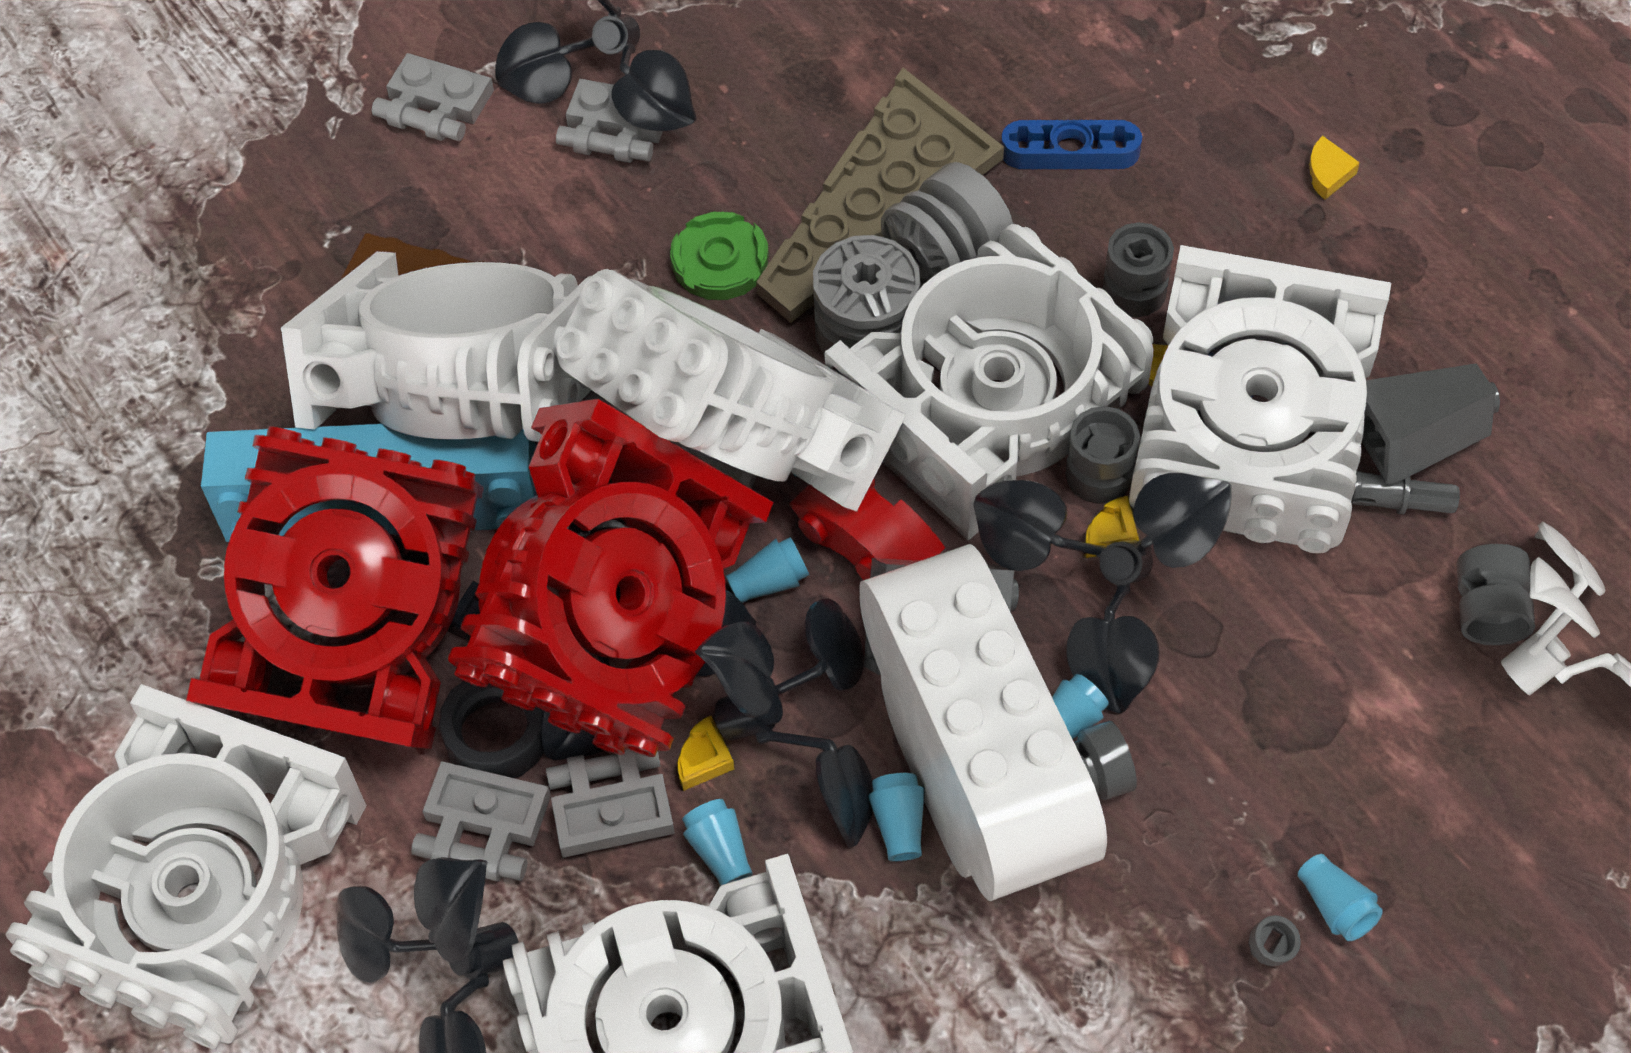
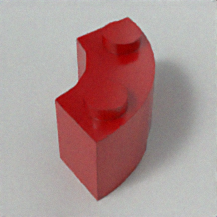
M873 479L857 511L841 506L810 484L789 503L800 519L798 525L803 534L812 542L831 548L847 558L855 566L858 575L863 580L869 579L871 576L872 558L921 561L939 555L945 549V546L931 528L902 499L893 506L874 488L875 479Z

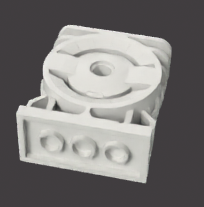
M1011 224L1001 231L999 243L990 240L979 247L977 258L954 264L929 279L910 301L902 322L901 333L871 332L851 348H848L840 340L825 351V365L906 414L882 462L965 539L969 540L979 532L973 507L978 493L995 483L1016 480V476L1034 473L1058 462L1069 453L1068 447L1072 424L1081 413L1090 408L1101 406L1120 409L1125 405L1128 393L1138 394L1147 387L1153 359V336L1149 328L1142 321L1132 319L1120 309L1105 290L1095 288L1078 274L1076 268L1069 260L1064 257H1058L1042 244L1033 230L1028 227ZM923 357L941 371L940 390L932 383L934 367L921 361ZM1053 362L1060 371L1064 384V393L1056 398L1057 376ZM993 380H1001L1004 382H995Z
M1181 245L1163 339L1169 346L1157 369L1150 393L1129 497L1130 505L1134 508L1138 493L1143 486L1159 475L1187 473L1204 478L1224 480L1232 485V500L1229 516L1223 531L1243 534L1248 539L1259 543L1279 541L1298 545L1299 548L1310 553H1325L1330 548L1339 546L1351 518V501L1356 487V470L1360 462V446L1364 432V412L1367 396L1366 378L1370 376L1378 352L1383 317L1389 301L1391 283ZM1260 395L1267 398L1269 401L1258 402L1253 400L1250 396ZM1196 410H1200L1201 416H1202V418H1203L1205 424L1203 423V421H1202L1201 418L1199 417V415H1198V413H1197ZM1310 432H1316L1311 438L1306 440L1304 443L1297 445L1304 438H1306Z
M377 251L281 327L295 428L316 429L339 407L351 409L367 405L372 407L374 416L383 425L408 435L433 439H472L489 436L512 439L523 429L528 440L539 442L542 434L531 429L539 408L581 402L591 391L590 388L561 368L557 358L556 346L558 338L565 329L581 296L585 283L592 276L587 277L578 285L575 276L572 274L561 273L554 277L549 273L532 267L495 262L441 265L398 276L396 253Z
M609 269L598 271L585 283L581 296L557 341L558 362L565 372L644 425L657 436L673 442H680L684 446L696 449L726 464L770 480L786 481L790 472H792L841 506L854 511L858 510L906 417L905 413L775 334L763 329L758 333L696 302L664 289L628 279L624 275Z
M141 684L130 702L137 717L115 753L119 770L97 784L74 808L60 832L55 846L53 861L48 863L43 872V875L50 883L46 893L40 891H31L24 904L31 912L32 917L27 925L13 922L5 935L13 944L10 952L17 958L32 965L28 973L37 980L56 988H60L64 981L80 987L81 990L79 992L82 996L100 1006L112 1008L115 1001L133 1008L131 1011L132 1015L151 1026L164 1028L166 1022H170L185 1028L183 1034L192 1041L202 1046L216 1049L219 1042L228 1044L233 1042L238 1033L236 1026L232 1022L237 1010L249 1011L255 1001L253 994L249 990L252 982L257 977L266 978L271 965L282 953L292 937L298 923L303 902V876L300 865L329 854L346 822L357 825L367 805L345 757ZM271 793L275 795L271 804L264 794ZM210 829L228 832L243 840L257 854L263 869L258 885H256L252 866L242 849L226 835ZM140 840L144 842H149L150 844L147 846H143L133 841ZM198 883L193 893L185 897H177L183 887L188 884ZM100 892L121 899L124 917L132 931L144 945L157 952H138L128 943L119 924L117 907L113 903L99 900Z
M784 854L765 860L766 872L721 885L709 906L679 900L650 901L621 909L605 917L595 925L594 922L582 925L584 934L581 937L562 942L557 931L547 934L549 946L530 952L526 951L523 942L511 945L514 957L503 960V965L511 994L514 996L519 1016H517L526 1052L593 1053L586 1033V1014L589 1001L601 986L604 985L597 1002L595 1016L597 1034L603 1053H728L735 1032L734 1004L724 978L713 965L704 960L707 959L729 970L743 996L745 1021L740 1041L734 1053H853L789 855ZM784 948L790 968L775 972L766 952ZM663 1012L677 1013L682 1017L677 1026L670 1030L661 1031L651 1026L654 1018ZM798 1018L808 1023L812 1040L786 1047L783 1022Z

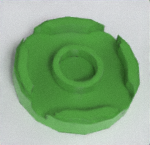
M710 212L694 217L686 223V229L681 231L679 236L678 232L676 233L671 243L670 252L671 267L677 282L689 293L707 300H728L745 295L756 287V281L767 267L769 258L768 243L762 229L755 223L752 226L750 223L745 222L744 216L733 212Z

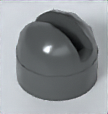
M1277 915L1268 916L1257 923L1251 930L1248 941L1251 955L1267 966L1285 964L1297 955L1301 944L1300 934L1296 926L1287 918ZM1274 930L1280 936L1268 952L1263 945L1271 931Z

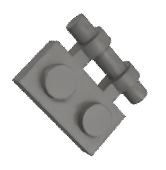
M407 53L386 86L389 99L392 101L379 97L376 98L372 105V114L386 119L390 126L400 129L410 126L423 130L427 137L440 141L444 140L445 137L461 141L464 137L466 126L465 123L456 120L471 124L475 123L494 91L492 78ZM418 108L425 109V110H428V111H431V112H430V113H429V112H425V111L419 110Z
M579 79L566 112L568 127L559 126L556 134V143L573 147L575 153L590 155L592 151L614 155L617 161L631 163L633 159L649 162L653 154L652 142L659 143L663 131L646 130L627 122L614 106L611 93L614 85Z
M626 749L624 755L610 754L585 760L583 754L567 758L568 764L546 768L550 790L572 786L573 793L551 797L563 858L675 834L663 774L640 778L639 771L661 767L658 751L655 757H648ZM620 775L623 777V782L590 789L589 782Z
M441 761L422 811L426 821L438 823L441 826L437 837L417 833L412 843L411 853L412 855L427 859L446 857L460 860H486L488 863L485 879L498 882L502 877L522 881L527 870L528 861L526 858L509 855L508 851L512 841L534 846L551 797L549 787ZM463 830L490 836L486 848L459 843Z

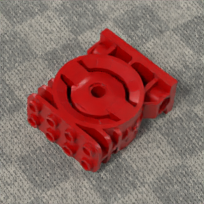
M600 399L542 407L538 409L531 429L542 434L529 465L537 495L518 506L509 514L494 534L482 563L479 586L475 593L479 598L480 614L465 615L461 629L471 635L467 647H453L448 656V661L457 667L454 675L459 679L480 687H487L490 683L504 690L501 697L504 701L519 708L532 711L536 706L550 713L548 722L552 725L573 733H580L582 729L594 735L593 744L605 751L624 755L626 749H629L644 756L655 757L657 751H669L674 739L669 733L661 729L664 719H681L685 710V705L673 697L674 692L680 688L692 687L695 675L706 663L695 653L696 649L711 634L722 627L726 600L723 569L735 564L749 525L753 523H766L774 502L671 441L657 436L644 425ZM615 518H621L630 527L604 529L594 532L586 538L567 529L573 522L583 531H588L605 521ZM547 585L558 590L559 597L548 590ZM617 585H619L621 592L619 603L616 598ZM584 648L595 655L605 658L634 659L625 669L615 668L596 660Z
M269 426L266 436H254L252 446L259 451L255 468H247L245 480L251 482L247 502H239L237 513L241 514V517L235 525L226 550L224 585L233 620L209 635L200 678H191L186 701L408 747L432 749L436 727L432 726L441 682L427 662L426 657L443 639L454 618L460 595L461 570L463 563L468 562L470 553L466 550L470 531L475 530L477 521L473 517L477 499L482 498L484 487L475 481L476 474L466 471V466L434 459L431 468L422 467V463L411 460V455L402 452L378 448L376 457L368 456V452L356 449V444L347 441L323 437L322 445L316 446L314 441L301 438L302 434L299 432ZM331 500L354 501L372 507L385 516L397 530L405 549L428 553L429 565L402 560L398 546L383 526L366 515L351 510L325 509L317 511L296 522L284 536H280L279 533L296 513L311 505ZM345 559L350 566V577L342 587L333 589L328 583L327 572L334 562ZM264 584L272 585L280 608L291 621L304 630L325 637L346 638L367 632L384 620L391 610L418 616L412 626L389 621L374 635L357 643L344 646L316 645L296 636L280 622L271 608L268 598L265 596ZM241 637H245L244 642L237 641ZM273 664L294 675L304 677L301 692L293 697L267 693ZM413 668L419 678L407 676L406 672ZM338 684H374L368 713L341 708L335 699Z

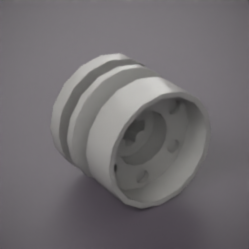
M953 162L944 165L923 181L918 191L906 194L900 203L893 204L885 210L881 218V232L883 238L896 241L911 253L919 266L921 288L929 279L942 270L964 260L977 258L979 247L991 240L999 243L1001 231L1014 223L1009 209L990 182L972 167L959 162Z
M876 235L852 236L834 243L820 255L813 270L815 338L823 354L825 355V351L840 340L848 348H851L871 332L901 333L905 312L910 301L920 289L919 266L911 253L896 241Z

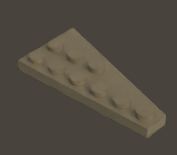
M902 68L895 78V86L886 98H881L874 109V116L865 130L857 133L823 183V191L814 204L810 203L802 214L801 224L790 239L784 240L756 281L757 294L792 323L814 306L813 270L820 255L834 243L852 236L876 235L883 237L881 218L885 210L893 204L900 203L906 194L918 191L923 181L944 165L959 162L972 167L981 175H984L1003 160L1004 146L910 72Z

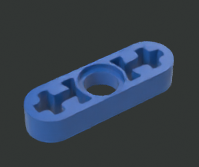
M1125 120L1014 121L1008 124L1002 132L1001 145L1004 146L1003 161L1016 169H1125L1133 166L1140 157L1142 133L1135 124ZM1066 138H1074L1081 141L1084 147L1077 151H1067L1061 148L1058 143ZM1093 140L1098 141L1097 149H1093ZM1044 141H1050L1049 149H1044ZM1115 141L1123 142L1124 148L1116 147ZM1018 142H1027L1028 148H1019Z

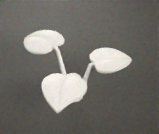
M1542 521L1538 525L1539 530L1535 538L1545 540L1554 552L1572 569L1575 584L1570 591L1559 574L1540 557L1532 562L1530 570V598L1549 603L1557 608L1535 634L1501 660L1502 666L1515 683L1528 695L1533 694L1554 676L1563 684L1573 675L1598 667L1609 669L1620 676L1631 687V663L1618 653L1613 656L1606 653L1570 666L1565 665L1564 661L1571 654L1557 635L1573 619L1593 638L1597 637L1600 631L1590 613L1578 598L1588 585L1599 596L1605 593V587L1586 557L1574 548L1556 529Z

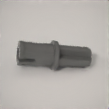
M1356 471L1357 481L1351 501L1352 505L1396 509L1397 514L1401 515L1405 514L1407 508L1454 513L1457 511L1460 490L1456 485L1411 480L1410 476L1397 483L1386 484L1382 475Z

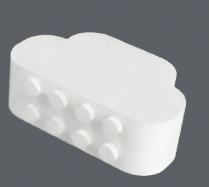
M968 544L861 581L860 608L872 653L881 673L883 696L894 733L912 774L917 775L918 786L924 788V802L944 847L959 874L964 878L972 876L983 896L988 901H993L1103 860L1107 847V830L1096 789L980 552L973 545Z

